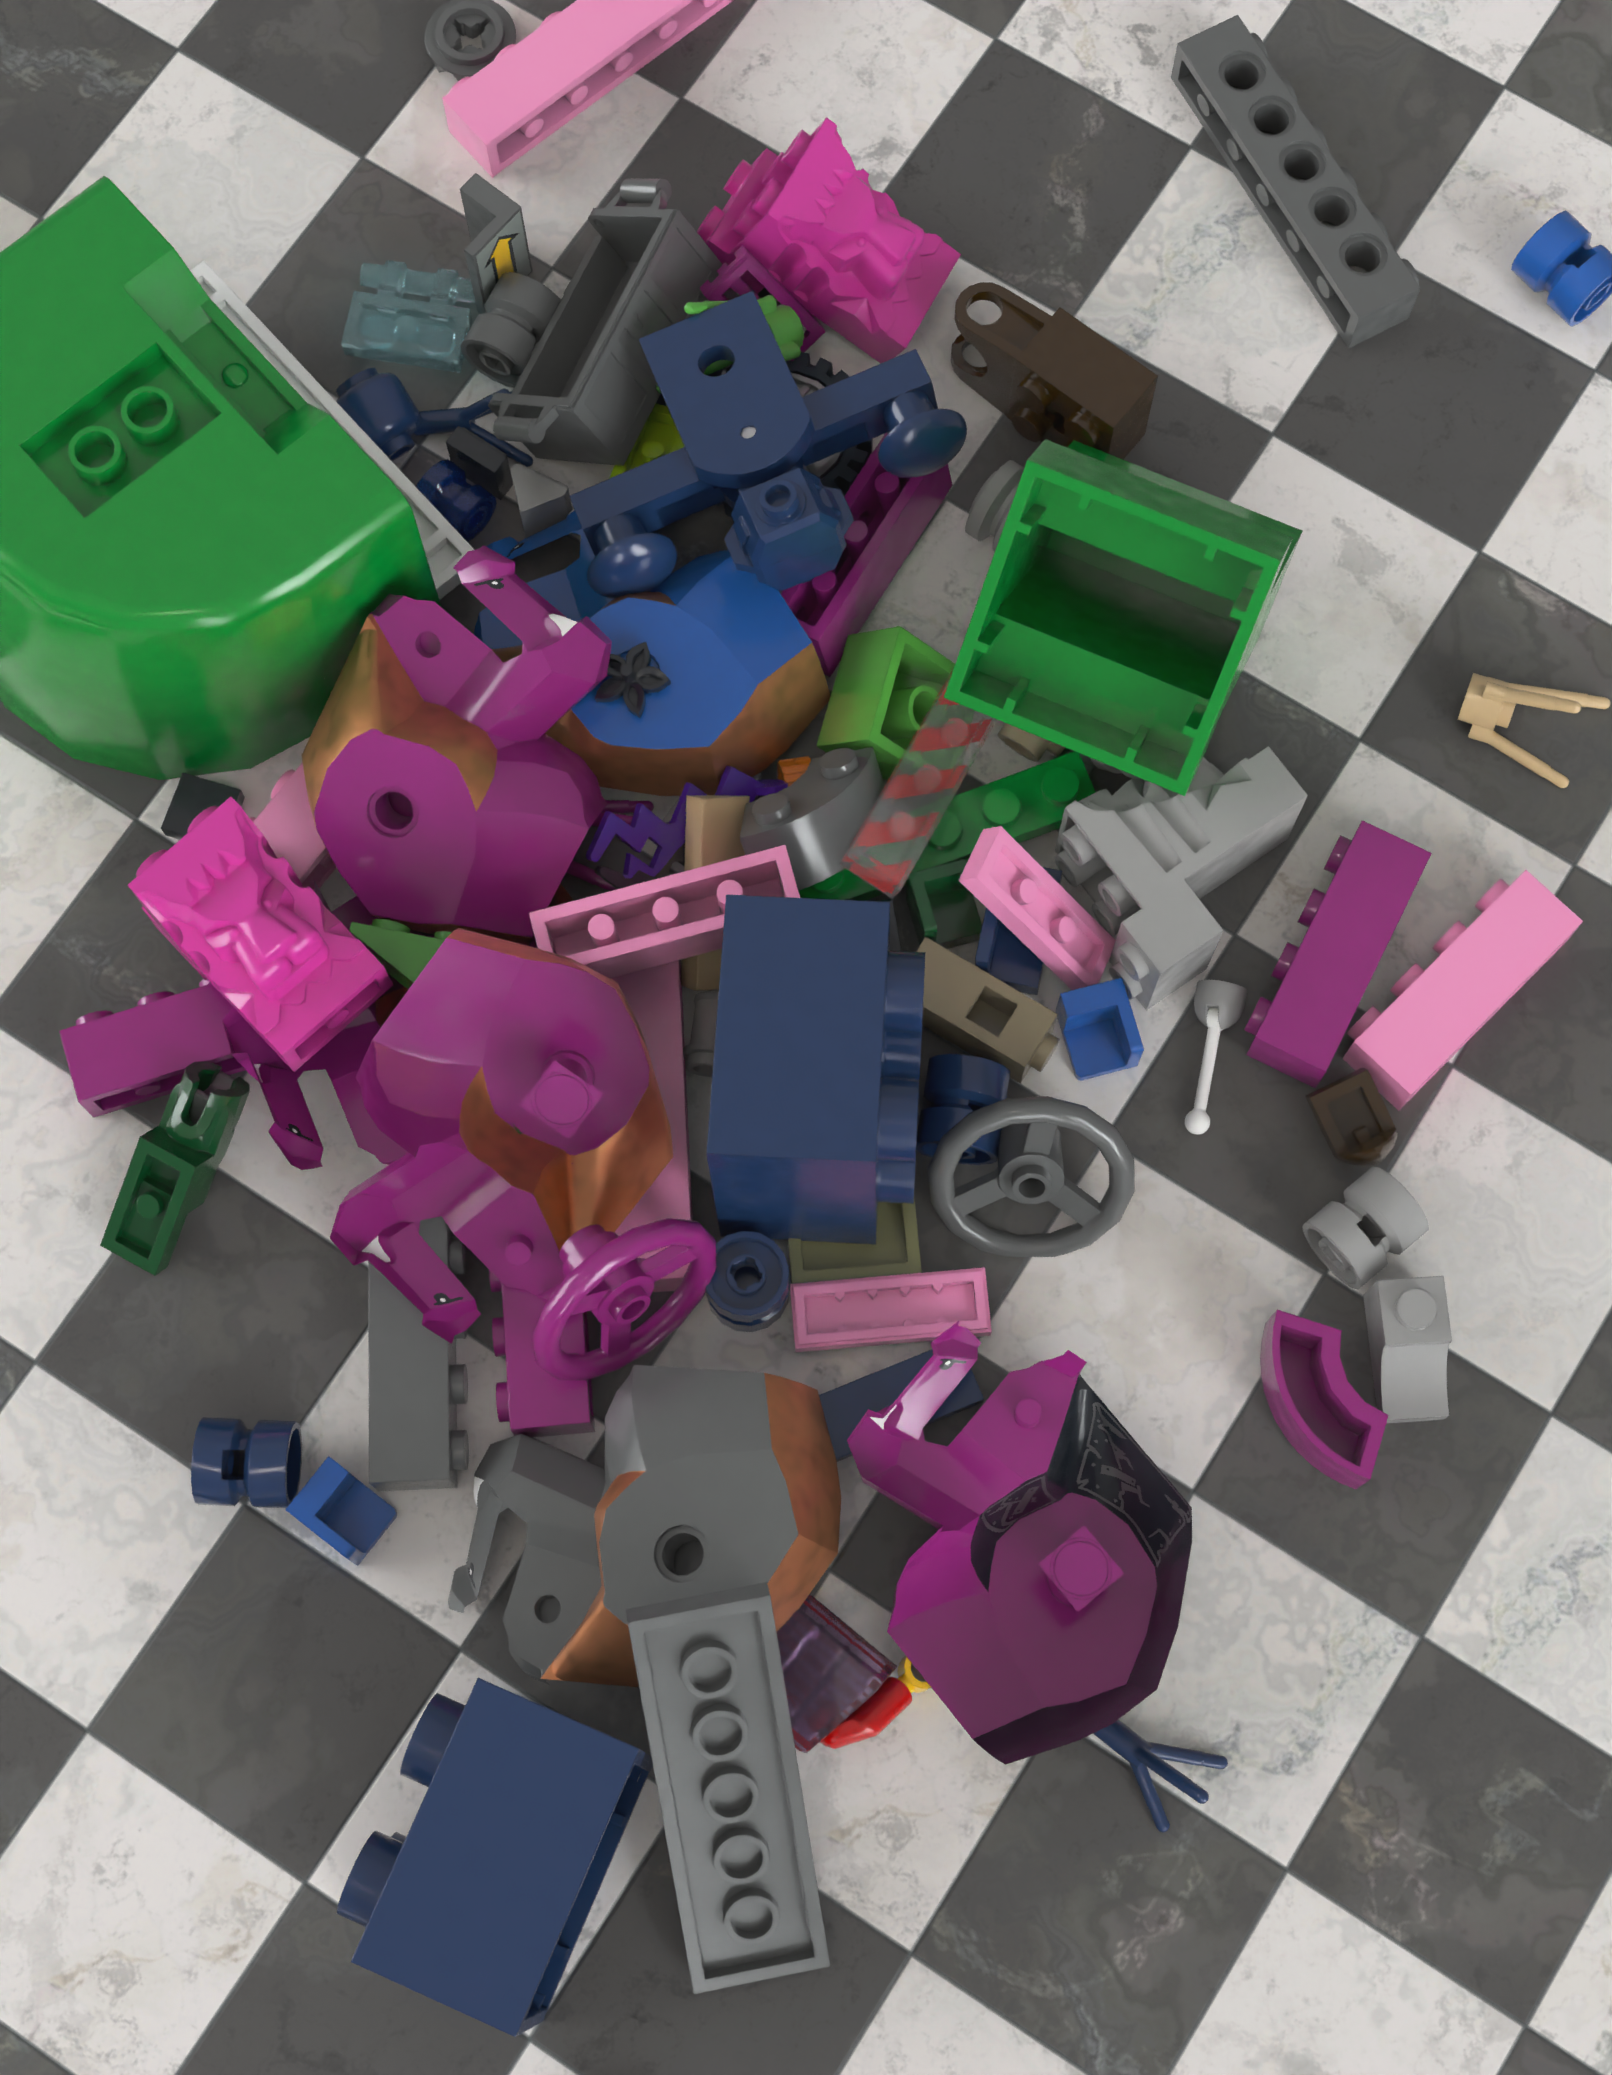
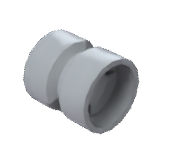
M1373 1166L1343 1192L1345 1203L1329 1202L1302 1226L1310 1247L1323 1264L1339 1280L1357 1290L1388 1264L1387 1252L1400 1255L1429 1230L1428 1220L1414 1197L1391 1174L1379 1167Z

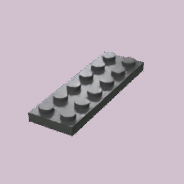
M767 1582L626 1609L693 1993L697 1994L830 1967L771 1595Z

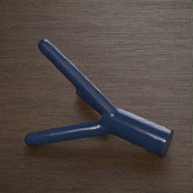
M503 388L495 393L511 394L512 391L509 392L508 389ZM493 394L468 407L419 411L422 421L414 432L416 436L453 433L458 426L464 427L521 465L530 467L533 464V458L506 441L497 439L494 434L475 424L476 419L493 413L488 407Z
M1119 1719L1113 1724L1093 1733L1130 1763L1157 1830L1160 1832L1168 1831L1170 1824L1147 1767L1198 1803L1204 1804L1209 1799L1208 1792L1164 1760L1221 1770L1225 1769L1228 1765L1226 1757L1148 1742Z

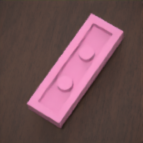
M1003 827L983 829L960 876L959 882L1071 990L1098 984L1116 940Z

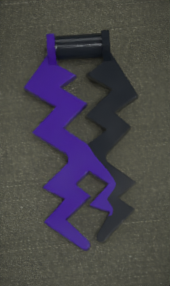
M726 766L714 796H750V803L755 800L756 795H758L759 799L765 795L777 793L787 788L788 783L777 779L756 780L732 766ZM686 782L672 818L667 823L663 822L641 803L636 804L630 825L612 812L605 811L586 853V859L597 862L614 836L637 853L641 852L647 839L657 845L649 866L634 855L626 853L623 874L600 865L595 868V873L616 889L667 876L674 862L677 861L683 866L685 862L686 795L707 794L692 783Z

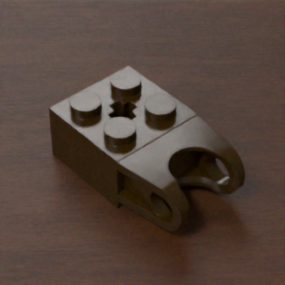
M980 282L971 285L960 293L955 304L954 320L961 334L952 343L951 364L957 376L1012 421L1015 429L1026 439L1032 442H1043L1046 439L1066 448L1075 440L1124 460L1145 435L1158 375L1061 307L1051 316L1005 287L992 282ZM988 300L1000 308L1002 315L992 324L981 325L969 317L967 309L976 301ZM972 344L982 355L987 366L975 367L970 365L963 357L964 349Z

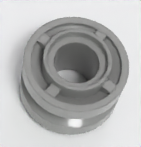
M1013 460L1007 461L983 484L971 505L965 526V532L978 541H983L990 535L994 536L992 546L994 552L1024 470L1023 466Z

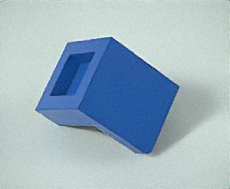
M1122 978L1060 993L1055 1012L1058 1014L1057 1019L1077 1080L1083 1081L1138 1066L1144 1048Z
M329 1456L285 1509L357 1566L397 1517L396 1509Z

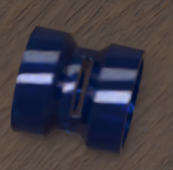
M449 459L441 460L433 465L416 485V488L467 542L475 538L485 528L496 508V497L480 485L472 486L467 483L465 472Z

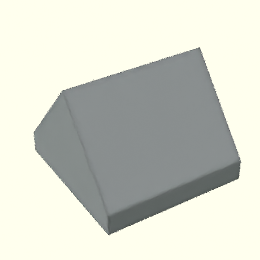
M514 463L510 472L525 538L565 520L572 511L568 486L524 465Z

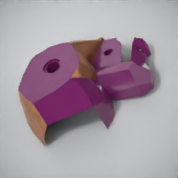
M483 545L479 549L468 551L453 569L458 572L462 585L523 641L522 654L503 663L487 645L436 602L414 600L407 596L389 593L377 608L368 615L301 756L308 801L316 830L339 873L371 915L401 923L409 929L435 935L438 931L453 932L461 928L529 946L534 934L529 913L548 908L587 831L607 805L601 794L597 777L581 756L545 733L607 677L612 641L587 616L577 622L568 619L515 574L514 561Z

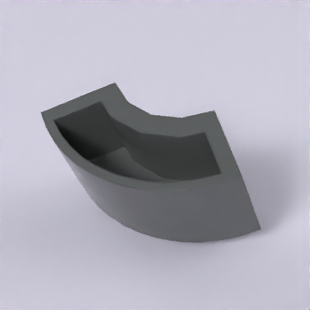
M873 747L859 750L838 748L827 752L822 757L813 758L806 772L791 786L777 793L765 795L756 801L746 803L740 833V841L745 855L786 845L798 891L829 878L861 857L870 848L851 851L863 828L888 823L892 812L890 802L878 803L886 789Z

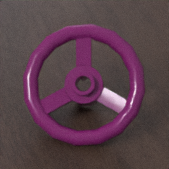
M666 1218L632 1228L620 1236L615 1232L605 1231L601 1225L597 1224L586 1226L574 1233L564 1243L559 1253V1259L564 1264L562 1271L565 1279L545 1303L533 1331L534 1356L537 1365L558 1380H589L619 1370L653 1350L681 1326L704 1297L706 1286L710 1283L716 1270V1241L714 1237L697 1221ZM669 1246L647 1259L637 1258L644 1253ZM690 1263L681 1284L665 1304L631 1332V1322L639 1318L650 1305V1296L654 1289V1282ZM591 1310L601 1323V1348L584 1354L565 1353L561 1350L560 1338L568 1318Z

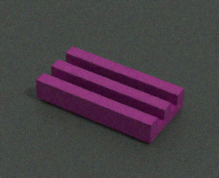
M742 245L734 253L737 258L730 265L725 262L717 270L719 276L713 282L707 280L700 287V290L709 301H729L723 293L730 287L740 296L753 291L756 299H760L761 297L741 278L748 270L781 304L791 307L796 312L801 324L807 329L803 333L804 339L800 348L801 352H806L826 332L825 329Z

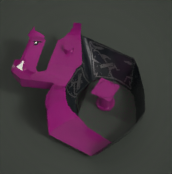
M958 1321L931 1342L933 1356L895 1402L878 1412L867 1410L847 1439L863 1483L938 1529L908 1559L896 1585L893 1596L892 1615L887 1632L970 1737L991 1756L1006 1765L1079 1741L1113 1724L1157 1690L1179 1625L1192 1546V1507L1081 1377L1080 1373L1087 1362L1069 1350L1056 1358L1039 1361L1029 1368L1011 1371L948 1447L926 1442L923 1427L978 1360V1347L981 1342L966 1327L958 1326Z

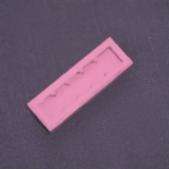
M985 1267L790 1284L795 1353L933 1341L958 1321V1326L966 1327L975 1337L991 1336L992 1333Z

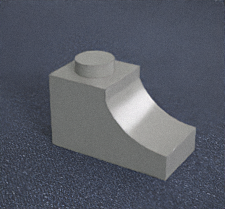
M1444 1276L1377 1280L1363 1295L1377 1409L1389 1415L1387 1423L1444 1420L1449 1416L1447 1355L1449 1343L1452 1342Z

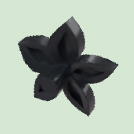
M646 642L632 647L626 656V662L620 656L610 654L607 674L612 678H609L600 686L595 696L596 702H612L623 696L628 710L640 718L646 704L644 692H660L671 684L670 679L661 670L650 666L651 656Z

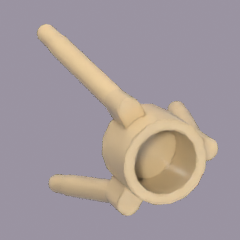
M1473 673L1457 720L1472 724L1468 738L1488 743L1559 788H1566L1569 785V779L1493 731L1495 725L1508 728L1516 704L1574 714L1580 712L1581 707L1607 709L1611 702L1606 697L1508 683Z

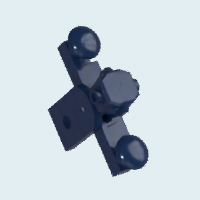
M753 291L639 339L640 345L684 447L569 496L586 538L596 556L588 568L587 581L596 593L610 599L654 590L673 571L677 560V551L674 543L668 537L651 532L726 500L733 508L731 515L734 524L724 540L736 569L755 573L760 583L779 591L786 590L800 583H806L814 577L835 569L846 547L844 535L854 519L841 489L823 486L820 478L806 471L805 466L887 433L878 452L881 466L890 474L898 477L913 478L924 476L944 467L959 453L967 435L965 419L954 410L938 409L932 381L916 349L802 397ZM728 360L734 363L732 368L721 376L711 377L704 374L706 368L716 361Z

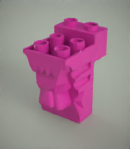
M826 117L811 135L802 129L785 153L781 152L777 156L766 148L752 165L743 159L723 188V190L731 195L724 209L721 210L714 205L701 223L697 233L722 264L726 262L730 265L737 258L734 253L743 245L812 315L881 364L895 358L906 349L961 254L942 241L943 239L937 234L924 233L921 227L899 216L895 203L886 192L881 193L870 187L868 181L869 174L863 168L861 170L855 169L852 158L843 146L842 139L837 132V125ZM748 270L741 276L757 294L764 288Z
M232 797L228 798L219 807L211 806L199 813L189 825L188 833L168 851L163 849L150 855L138 868L136 878L128 884V887L143 905L142 910L155 927L204 980L208 979L293 1072L298 1070L394 985L381 962L323 905L319 896L310 886L303 887L288 861L284 857L277 858L263 833Z

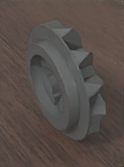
M451 0L439 7L430 17L425 28L424 41L427 55L433 60L438 72L447 71L453 74L457 81L465 76H473L490 64L506 46L516 44V29L510 14L501 5L492 0ZM459 33L471 39L480 35L483 49H477L472 45L462 49Z

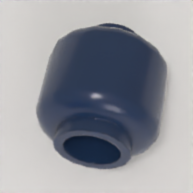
M368 368L353 375L336 389L335 394L338 397L336 402L391 461L403 456L415 446L411 436L421 424V413L395 374L390 372L378 373L376 368Z

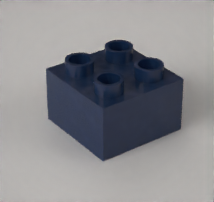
M726 895L706 1151L721 1237L740 1231L758 1232L770 1239L777 1240L796 1238L801 1239V1241L876 1245L878 1202L914 1204L926 952L890 951V902Z
M477 1678L466 1705L436 1693L428 1703L413 1732L400 1768V1775L429 1787L407 1837L398 1832H395L390 1837L381 1832L374 1831L358 1855L338 1903V1915L366 1927L351 1962L514 2037L543 2022L653 1766L652 1757L639 1748L480 1678Z

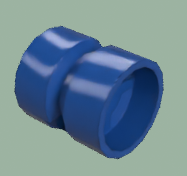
M1565 210L1547 221L1526 242L1514 259L1511 270L1534 292L1538 293L1546 290L1548 292L1546 304L1569 326L1573 327L1589 317L1612 294V253L1604 245L1591 247L1589 244L1592 234Z

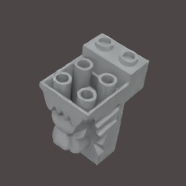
M1269 746L1249 760L1247 758L1243 759L1225 775L1203 757L1185 796L1144 779L1132 778L1113 795L1107 789H1103L1079 802L1074 801L1065 807L1055 848L1057 853L1055 856L1056 865L1059 870H1062L1063 877L1070 885L1077 887L1081 884L1094 901L1092 910L1099 924L1111 936L1117 934L1109 959L1112 965L1109 968L1112 980L1122 978L1128 998L1131 1000L1136 997L1146 1011L1205 971L1210 963L1224 930L1200 899L1288 840L1308 795Z

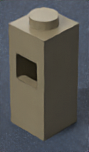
M925 937L916 951L926 952L923 1026L975 1057L992 1060L1006 1066L1010 1070V1078L1020 1084L1031 1067L1041 1072L1060 1041L1059 1038L1052 1035L1058 1014L928 937Z

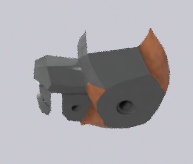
M634 1365L628 1378L617 1390L605 1416L604 1468L524 1434L490 1444L474 1473L473 1492L478 1510L466 1565L458 1567L454 1571L448 1605L449 1609L463 1613L466 1606L477 1600L498 1515L509 1508L527 1523L525 1549L503 1617V1623L509 1637L510 1654L521 1669L535 1680L548 1684L545 1679L639 1687L626 1609L767 1582L777 1632L801 1607L838 1554L841 1491L837 1461L818 1390L805 1384L764 1372Z

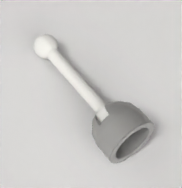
M1199 980L1196 985L1194 1011L1198 1020L1205 1027H1208L1194 1108L1185 1117V1127L1192 1134H1203L1210 1126V1117L1206 1113L1220 1032L1238 1022L1245 1008L1247 989L1230 982Z

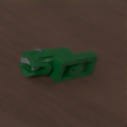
M208 1061L193 1062L186 1067L180 1083L175 1085L171 1092L159 1126L140 1136L100 1244L103 1248L154 1276L168 1267L187 1214L204 1203L219 1164L227 1152L250 1092V1084L243 1078H234L220 1071L222 1066Z

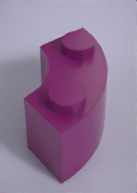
M1277 1309L1265 1323L1260 1352L1262 1383L1273 1417L1286 1439L1308 1463L1333 1480L1353 1489H1358L1371 1479L1389 1415L1366 1403L1348 1382L1340 1359L1342 1330Z

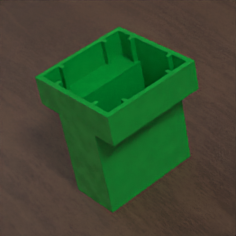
M1045 439L1027 459L943 698L1185 796L1199 769L1219 717L1260 637L1303 531L1073 440L1066 448Z

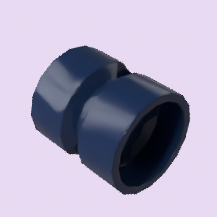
M943 1054L929 1058L923 1096L932 1105L921 1110L916 1150L932 1158L941 1137L968 1113L1006 1099L1010 1070L995 1061L969 1055ZM1002 1128L980 1137L963 1152L958 1163L985 1165L997 1162Z
M740 1231L727 1235L716 1243V1270L710 1283L706 1286V1296L710 1309L722 1324L735 1331L755 1332L768 1328L781 1317L789 1301V1267L785 1254L774 1240L758 1232Z
M203 1417L196 1430L191 1461V1486L195 1503L198 1505L235 1506L242 1496L248 1497L251 1505L254 1507L287 1508L298 1495L301 1477L302 1436L299 1423L297 1421L259 1420L253 1429H247L241 1419ZM240 1450H245L244 1474H238Z

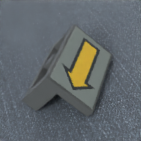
M475 173L460 188L471 240V243L464 249L477 311L479 314L486 313L484 304L503 273L514 272L528 276L533 270L521 206Z

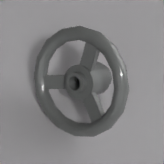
M1049 1096L1006 1098L968 1113L941 1137L927 1169L930 1202L947 1229L979 1251L1012 1257H1056L1092 1245L1120 1222L1135 1192L1134 1157L1118 1129L1084 1105ZM1057 1126L1075 1130L1096 1144L1107 1161L1109 1167V1186L1100 1203L1064 1177L1061 1134ZM1002 1128L997 1169L955 1188L954 1171L963 1152L983 1135ZM1007 1196L1011 1200L1022 1204H1039L1050 1201L1078 1223L1052 1233L1017 1235L990 1228L969 1213Z

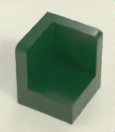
M962 859L908 873L906 901L919 945L925 937L946 949L979 941L982 923L973 894L959 882L969 859Z

